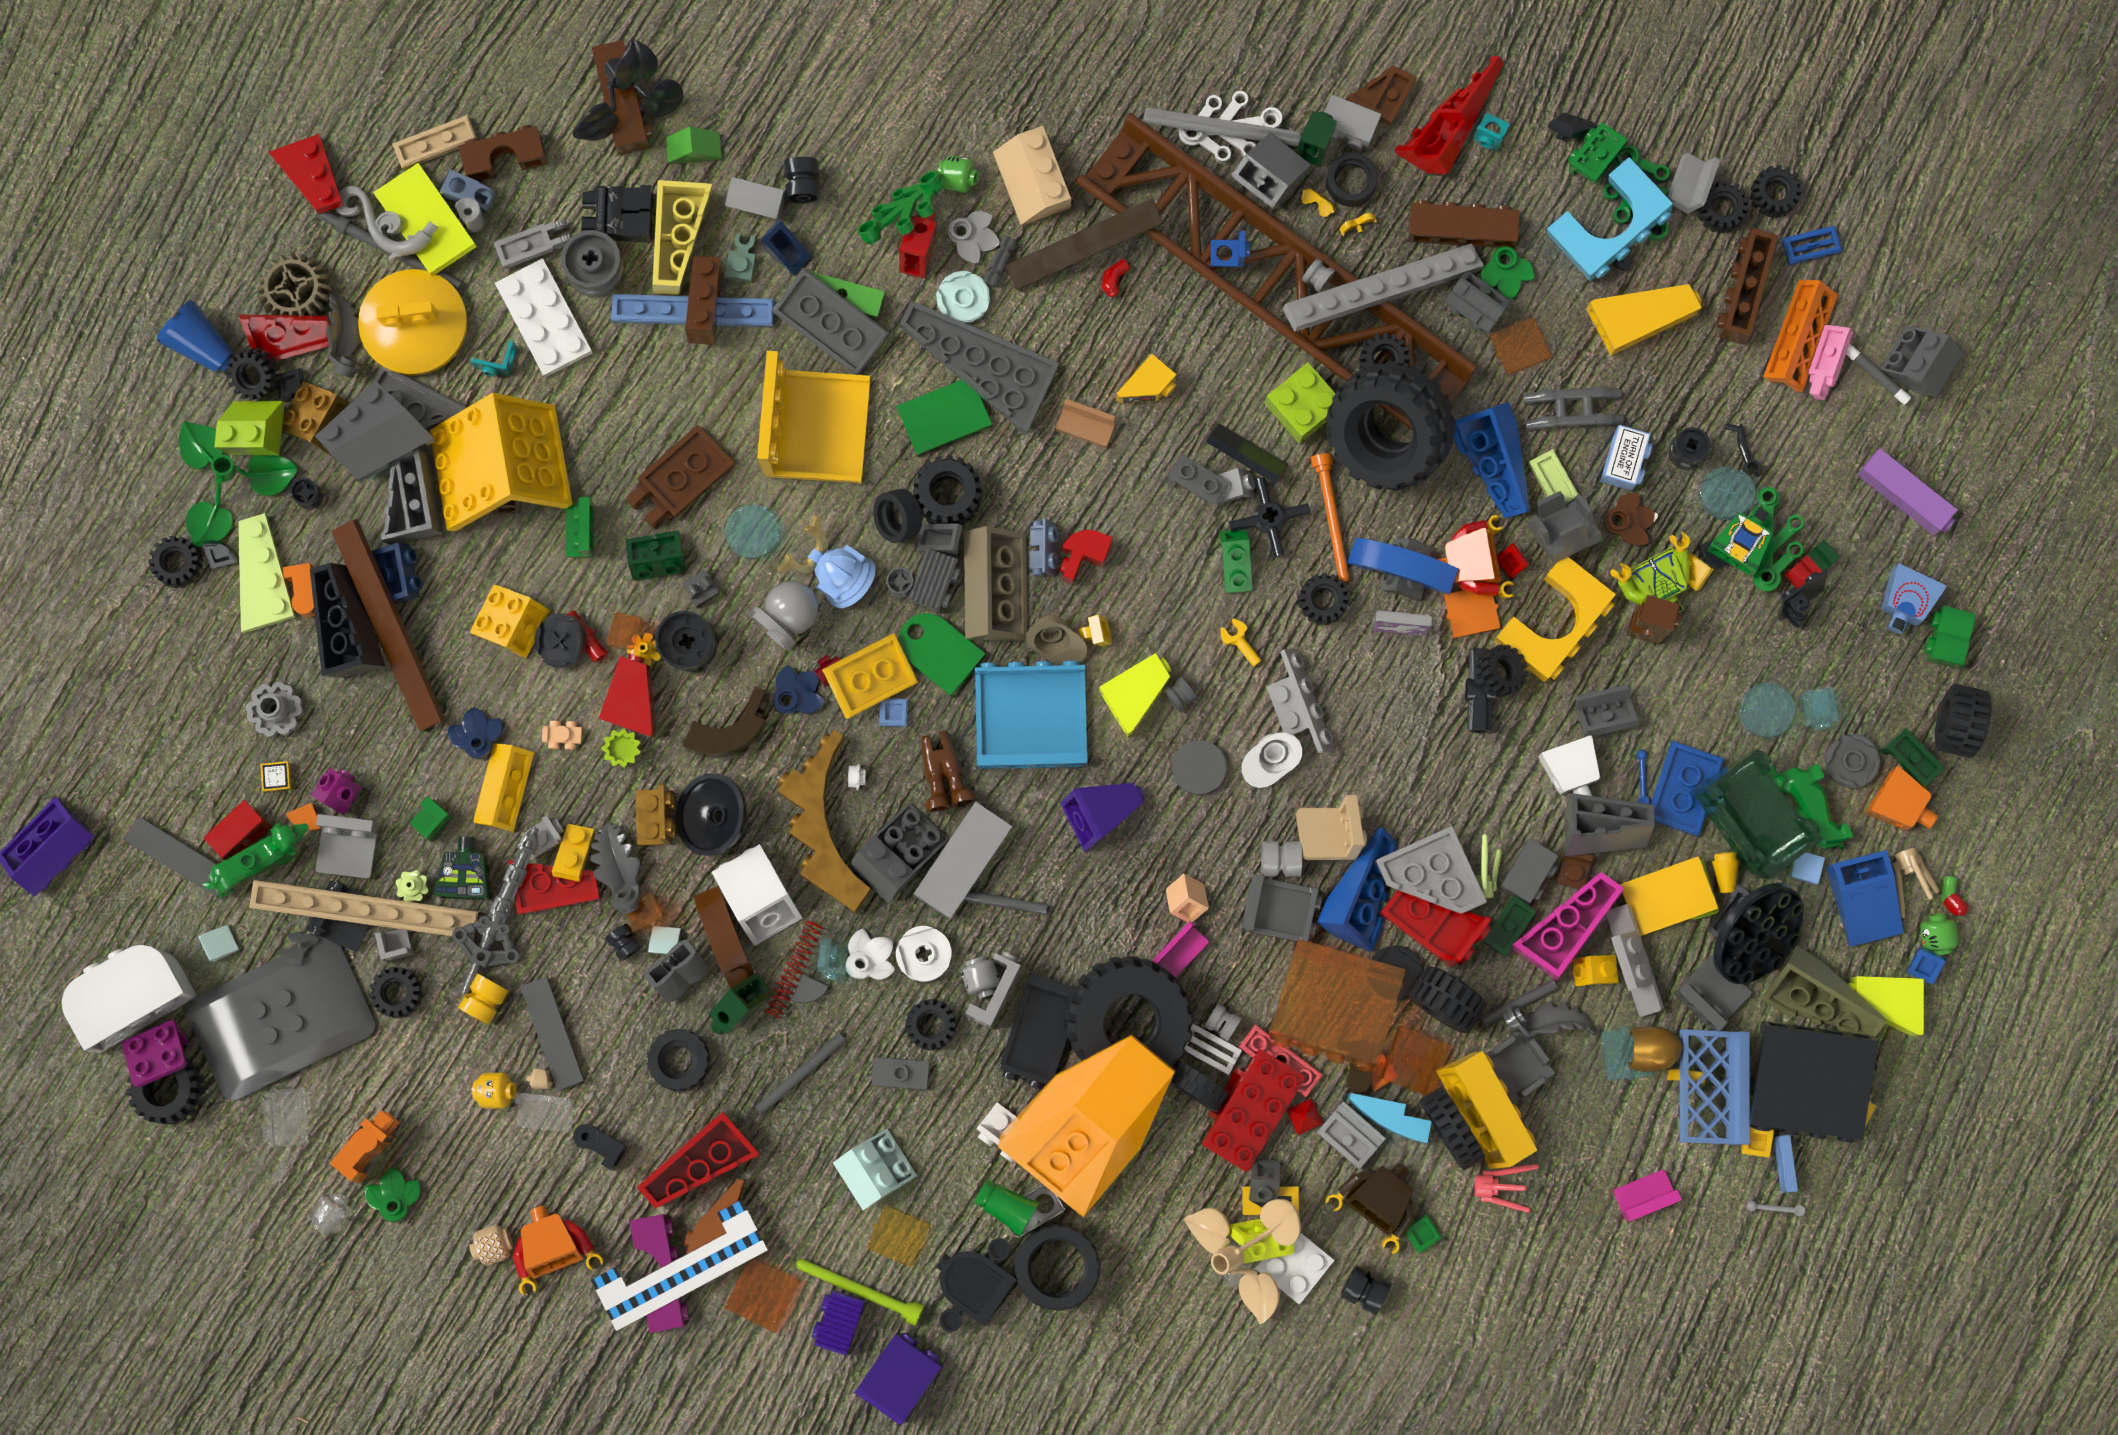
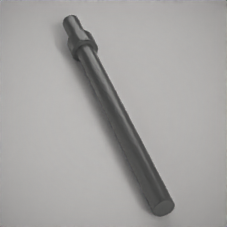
M330 212L317 214L318 219L334 226V230L343 235L349 234L383 253L391 255V253L378 246L370 233L353 225L352 221L344 216L338 217ZM412 255L395 258L414 269L427 271L421 260ZM443 271L437 273V275L452 284L457 291L461 289L462 281Z

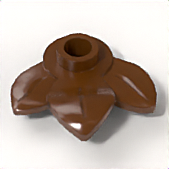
M1637 492L1621 496L1616 507L1606 513L1604 525L1610 533L1620 534L1627 544L1643 546L1649 543L1648 536L1644 530L1656 521L1658 514L1650 508L1639 506L1640 497ZM1614 517L1621 519L1622 524L1620 526L1613 523Z

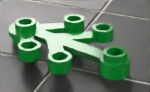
M1628 144L1613 161L1617 168L1624 162L1622 156L1627 155L1642 171L1652 174L1653 180L1657 183H1664L1670 175L1667 166L1656 165L1640 158L1637 148ZM1659 170L1663 171L1665 177H1659L1656 172ZM1610 183L1604 187L1602 193L1603 197L1608 201L1615 200L1619 195ZM1656 185L1665 196L1668 195V189ZM1607 189H1614L1616 194L1609 195ZM1624 198L1620 207L1614 211L1612 216L1614 223L1617 225L1626 224L1630 217L1629 211L1631 207ZM1617 213H1624L1626 219L1620 220L1617 217ZM1667 222L1661 226L1657 223L1653 228H1658L1660 235H1654L1651 231L1648 238L1655 242L1663 240L1669 230Z
M935 170L929 171L920 177L919 184L895 190L891 195L894 200L893 202L875 206L871 210L875 220H868L857 229V233L862 241L867 242L869 245L878 242L881 239V231L900 215V220L896 223L900 234L904 235L914 229L911 218L916 203L921 198V203L916 207L921 218L932 215L935 208L931 202L934 194H937L943 188L945 183L943 175L938 174Z
M1765 487L1760 490L1757 499L1760 507L1770 514L1763 527L1770 530L1772 536L1763 555L1762 565H1759L1753 576V581L1759 590L1770 592L1780 585V573L1794 560L1800 559L1804 554V548L1801 543L1791 542L1787 546V553L1773 564V554L1791 536L1803 530L1804 520L1799 515L1790 516L1787 525L1774 537V509L1780 504V496L1775 488ZM1767 493H1771L1774 496L1769 502L1763 499ZM1799 520L1801 525L1798 528L1791 527V522ZM1794 546H1798L1801 549L1797 555L1790 553L1791 548ZM1765 573L1772 575V579L1769 582L1762 580V576Z

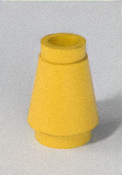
M1736 852L1714 854L1712 864L1720 893L1733 892L1737 886L1740 859H1737Z

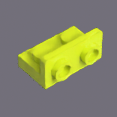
M1260 1219L1229 1224V1236L1242 1246L1265 1232L1268 1228L1264 1226ZM1270 1234L1243 1251V1262L1250 1263L1292 1255L1294 1253V1243L1288 1246L1280 1245Z

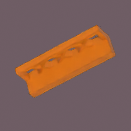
M1798 281L1763 376L1767 381L1785 383L1794 391L1803 392L1824 326L1829 322L1838 294L1822 281ZM1824 294L1827 297V299L1824 304V307L1822 308L1821 298ZM1814 318L1816 319L1817 325L1815 332H1813L1812 323ZM1807 343L1808 351L1806 353V356L1804 357L1803 347L1804 344ZM1796 367H1798L1799 373L1797 381L1792 378Z

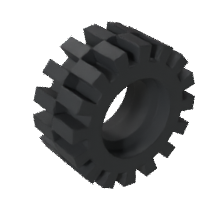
M1772 165L1766 170L1763 169L1754 180L1750 190L1752 191L1750 198L1754 199V208L1759 206L1758 212L1761 214L1763 211L1767 212V217L1775 214V218H1779L1782 214L1784 216L1789 214L1799 202L1800 195L1803 192V188H1800L1802 184L1801 179L1796 180L1798 176L1796 172L1791 174L1789 172L1791 168L1786 167L1783 170L1782 165H1777L1776 168H1773ZM1773 182L1782 184L1786 189L1785 198L1778 201L1771 199L1766 191L1767 185Z
M1722 180L1717 181L1715 185L1712 183L1705 205L1697 209V212H1700L1698 218L1700 221L1704 220L1703 226L1705 228L1709 225L1711 226L1710 231L1715 232L1718 229L1719 233H1724L1726 230L1728 232L1733 231L1735 227L1737 228L1741 224L1749 209V206H1747L1749 199L1744 197L1746 194L1744 189L1738 190L1740 185L1735 184L1731 186V181H1726L1725 184H1722ZM1718 198L1728 199L1733 206L1732 213L1727 216L1718 215L1713 209V202Z
M1383 333L1382 336H1379V334L1374 335L1373 339H1369L1365 346H1363L1359 358L1360 369L1374 364V356L1381 350L1391 352L1395 362L1404 363V366L1408 367L1410 361L1409 349L1407 346H1404L1402 339L1400 341L1396 339V335H1392V337H1389L1388 333Z
M250 348L230 359L229 362L231 364L227 365L226 370L231 372L226 374V379H232V382L228 383L230 388L236 387L233 391L236 395L242 393L240 398H249V400L260 399L272 393L274 388L278 387L279 383L276 381L280 379L281 374H276V371L280 370L279 365H273V362L276 361L274 357L267 358L270 354L269 352L264 351L261 353L262 349L260 348L254 350ZM251 364L258 369L261 376L259 384H254L249 380L246 374L247 365Z
M170 536V539L162 538L161 544L156 542L154 545L156 547L155 551L151 550L149 553L152 559H148V564L152 566L150 570L155 575L154 577L172 588H177V586L183 588L186 587V583L192 584L195 582L193 578L195 576L198 578L200 576L198 570L203 568V564L200 563V560L203 559L202 555L199 554L198 548L180 536L179 538L176 536ZM174 552L183 553L186 559L184 567L177 572L169 571L166 567L168 556Z
M1322 573L1320 576L1316 574L1311 579H1308L1299 594V608L1302 609L1301 613L1303 616L1306 615L1308 617L1307 620L1310 622L1315 621L1317 625H1321V623L1330 625L1331 622L1334 621L1335 623L1345 613L1349 602L1347 586L1344 587V582L1341 579H1336V576L1333 574L1328 576L1327 573ZM1326 589L1333 594L1334 604L1332 607L1320 609L1315 605L1313 596L1318 590Z
M1501 644L1483 652L1478 657L1479 661L1476 662L1475 666L1479 669L1475 670V675H1480L1481 678L1477 682L1478 684H1484L1482 688L1484 692L1490 690V696L1496 695V698H1501L1523 688L1522 685L1526 684L1527 680L1525 677L1528 676L1529 671H1524V668L1528 667L1527 662L1522 663L1521 660L1524 658L1522 654L1516 655L1518 649H1511V645L1503 646ZM1497 662L1501 663L1505 668L1506 680L1499 675Z
M389 967L387 970L383 969L380 971V975H375L373 978L375 981L369 987L372 989L371 993H369V998H372L373 1002L371 1003L373 1007L377 1008L379 1013L392 1018H404L408 1016L407 1014L414 1013L416 1006H420V997H423L421 988L423 987L418 981L419 978L411 971L401 967ZM393 982H401L406 987V997L399 1003H391L386 997L387 987Z
M934 999L922 1000L908 1012L905 1021L906 1032L916 1046L924 1050H938L952 1040L956 1031V1020L951 1009L943 1002ZM927 1014H935L941 1019L942 1027L936 1035H926L920 1029V1021Z

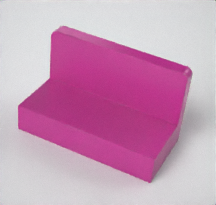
M1190 921L1152 960L1168 970L1174 977H1177L1209 943L1193 927L1194 924Z
M1665 1170L1657 1171L1613 1190L1625 1221L1635 1220L1682 1200L1678 1190H1673Z

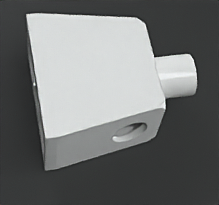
M1592 736L1542 752L1538 756L1560 795L1573 791L1574 794L1592 796L1588 785L1600 780Z

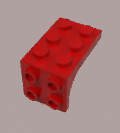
M1399 890L1394 893L1379 913L1449 968L1456 964L1460 966L1463 962L1465 963L1475 951L1471 946L1474 943L1477 944L1479 940L1482 941L1491 929L1488 925L1491 918L1488 915L1481 917L1470 911L1460 914Z

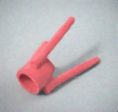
M1531 1164L1495 1171L1483 1170L1482 1175H1475V1197H1481V1202H1491L1529 1213V1207L1492 1196L1498 1195V1190L1526 1191L1527 1187L1524 1185L1498 1184V1178L1493 1177L1535 1170L1539 1168V1165Z

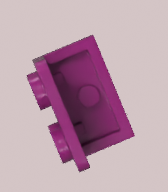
M174 1019L121 1042L131 1082L135 1087L144 1086L176 1072L187 1064L182 1047L189 1044L187 1034Z

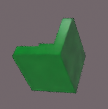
M427 796L420 803L423 809L413 818L410 824L426 840L431 842L452 819V816Z

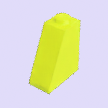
M1156 653L1099 687L1100 694L1127 737L1134 733L1169 682L1170 675L1168 673L1171 672V668L1164 657L1159 659Z
M1862 976L1850 978V983L1847 984L1887 1019V1025L1910 1036L1924 1035V979Z

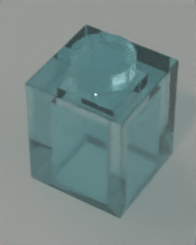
M1833 687L1809 690L1800 695L1805 727L1814 726L1815 730L1829 729L1831 724L1839 720Z

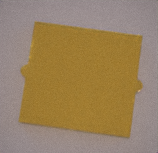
M884 1205L877 1224H873L874 1231L866 1248L911 1268L919 1249L923 1248L922 1242L929 1224Z

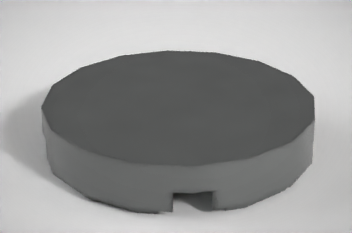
M1854 733L1843 735L1834 740L1826 750L1824 763L1825 770L1832 781L1841 787L1855 789L1861 788L1874 780L1879 773L1881 759L1877 747L1871 740Z
M1204 740L1190 741L1182 745L1175 753L1172 762V775L1176 784L1185 792L1193 795H1203L1216 790L1223 782L1226 774V760L1221 750L1213 743Z

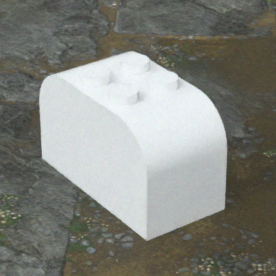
M137 945L123 950V948L110 953L107 956L109 959L102 964L94 963L83 970L84 974L74 979L65 989L62 998V1009L83 1050L102 1053L198 996L174 956L153 947Z

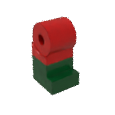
M1824 539L1784 576L1798 589L1805 584L1804 581L1812 573H1821L1841 557Z

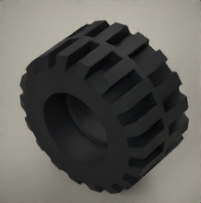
M947 455V459H941V456L935 457V461L932 463L930 460L927 461L925 468H920L917 472L918 477L914 479L913 495L921 507L922 517H925L930 524L965 525L967 519L971 521L974 518L975 511L978 512L980 501H982L981 482L977 471L974 472L973 466L970 463L965 464L964 459L958 457L955 460L951 455ZM952 479L959 482L964 489L962 498L953 505L937 503L932 498L931 492L939 481Z
M1953 684L1948 689L1942 700L1936 721L1935 744L1937 750L1968 758H1973L1978 753L1984 743L1991 718L1992 702L1989 691L1960 684Z
M1427 966L1409 994L1412 1001L1423 1011L1444 1025L1462 1033H1469L1486 1006L1482 996L1467 984L1448 972L1432 966Z
M186 1058V1066L173 1072L179 1083V1091L176 1098L168 1105H160L155 1100L153 1095L155 1081L141 1087H135L131 1082V1078L128 1077L127 1083H131V1089H126V1093L132 1098L128 1101L130 1106L136 1108L134 1112L138 1116H143L144 1120L149 1122L176 1124V1122L187 1120L186 1117L188 1115L192 1116L196 1112L194 1108L201 1106L203 1100L199 1099L200 1094L205 1095V1088H201V1083L205 1082L204 1078L198 1074L200 1072L199 1068L193 1066V1062Z

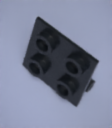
M1827 569L1819 574L1818 572L1812 573L1806 578L1804 585L1798 589L1795 587L1791 588L1783 595L1779 614L1780 622L1786 618L1796 628L1805 626L1810 607L1809 601L1824 591L1828 573Z
M329 880L325 889L327 891L363 895L332 880ZM312 917L306 931L357 953L369 925Z

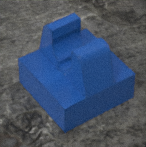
M1919 946L1907 968V973L1919 979H1924V981L1930 984H1934L1946 959L1937 953Z

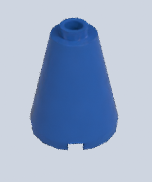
M193 300L187 301L178 309L179 313L174 318L171 317L157 335V341L215 373H218L220 370L226 372L227 365L231 364L229 361L234 352L197 303Z

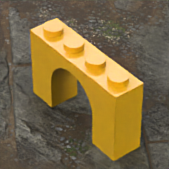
M1569 557L1558 561L1543 580L1565 596L1572 604L1575 612V624L1571 633L1560 639L1542 638L1513 616L1493 641L1497 646L1501 644L1503 646L1511 645V649H1518L1516 655L1522 654L1524 656L1521 661L1522 663L1527 662L1528 667L1526 669L1544 683L1549 677L1555 680L1564 668L1561 662L1566 656L1571 659L1581 647L1577 642L1583 635L1588 638L1598 626L1594 622L1600 614L1605 617L1615 605L1611 600L1616 594Z

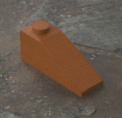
M738 1179L695 1225L694 1230L688 1231L684 1246L688 1247L687 1254L727 1234L717 1213L741 1200L746 1183L745 1180Z

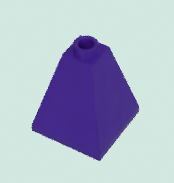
M1134 783L1082 787L1074 789L1060 805L1084 852H1086L1143 803L1145 797L1142 789L1138 785L1135 786Z

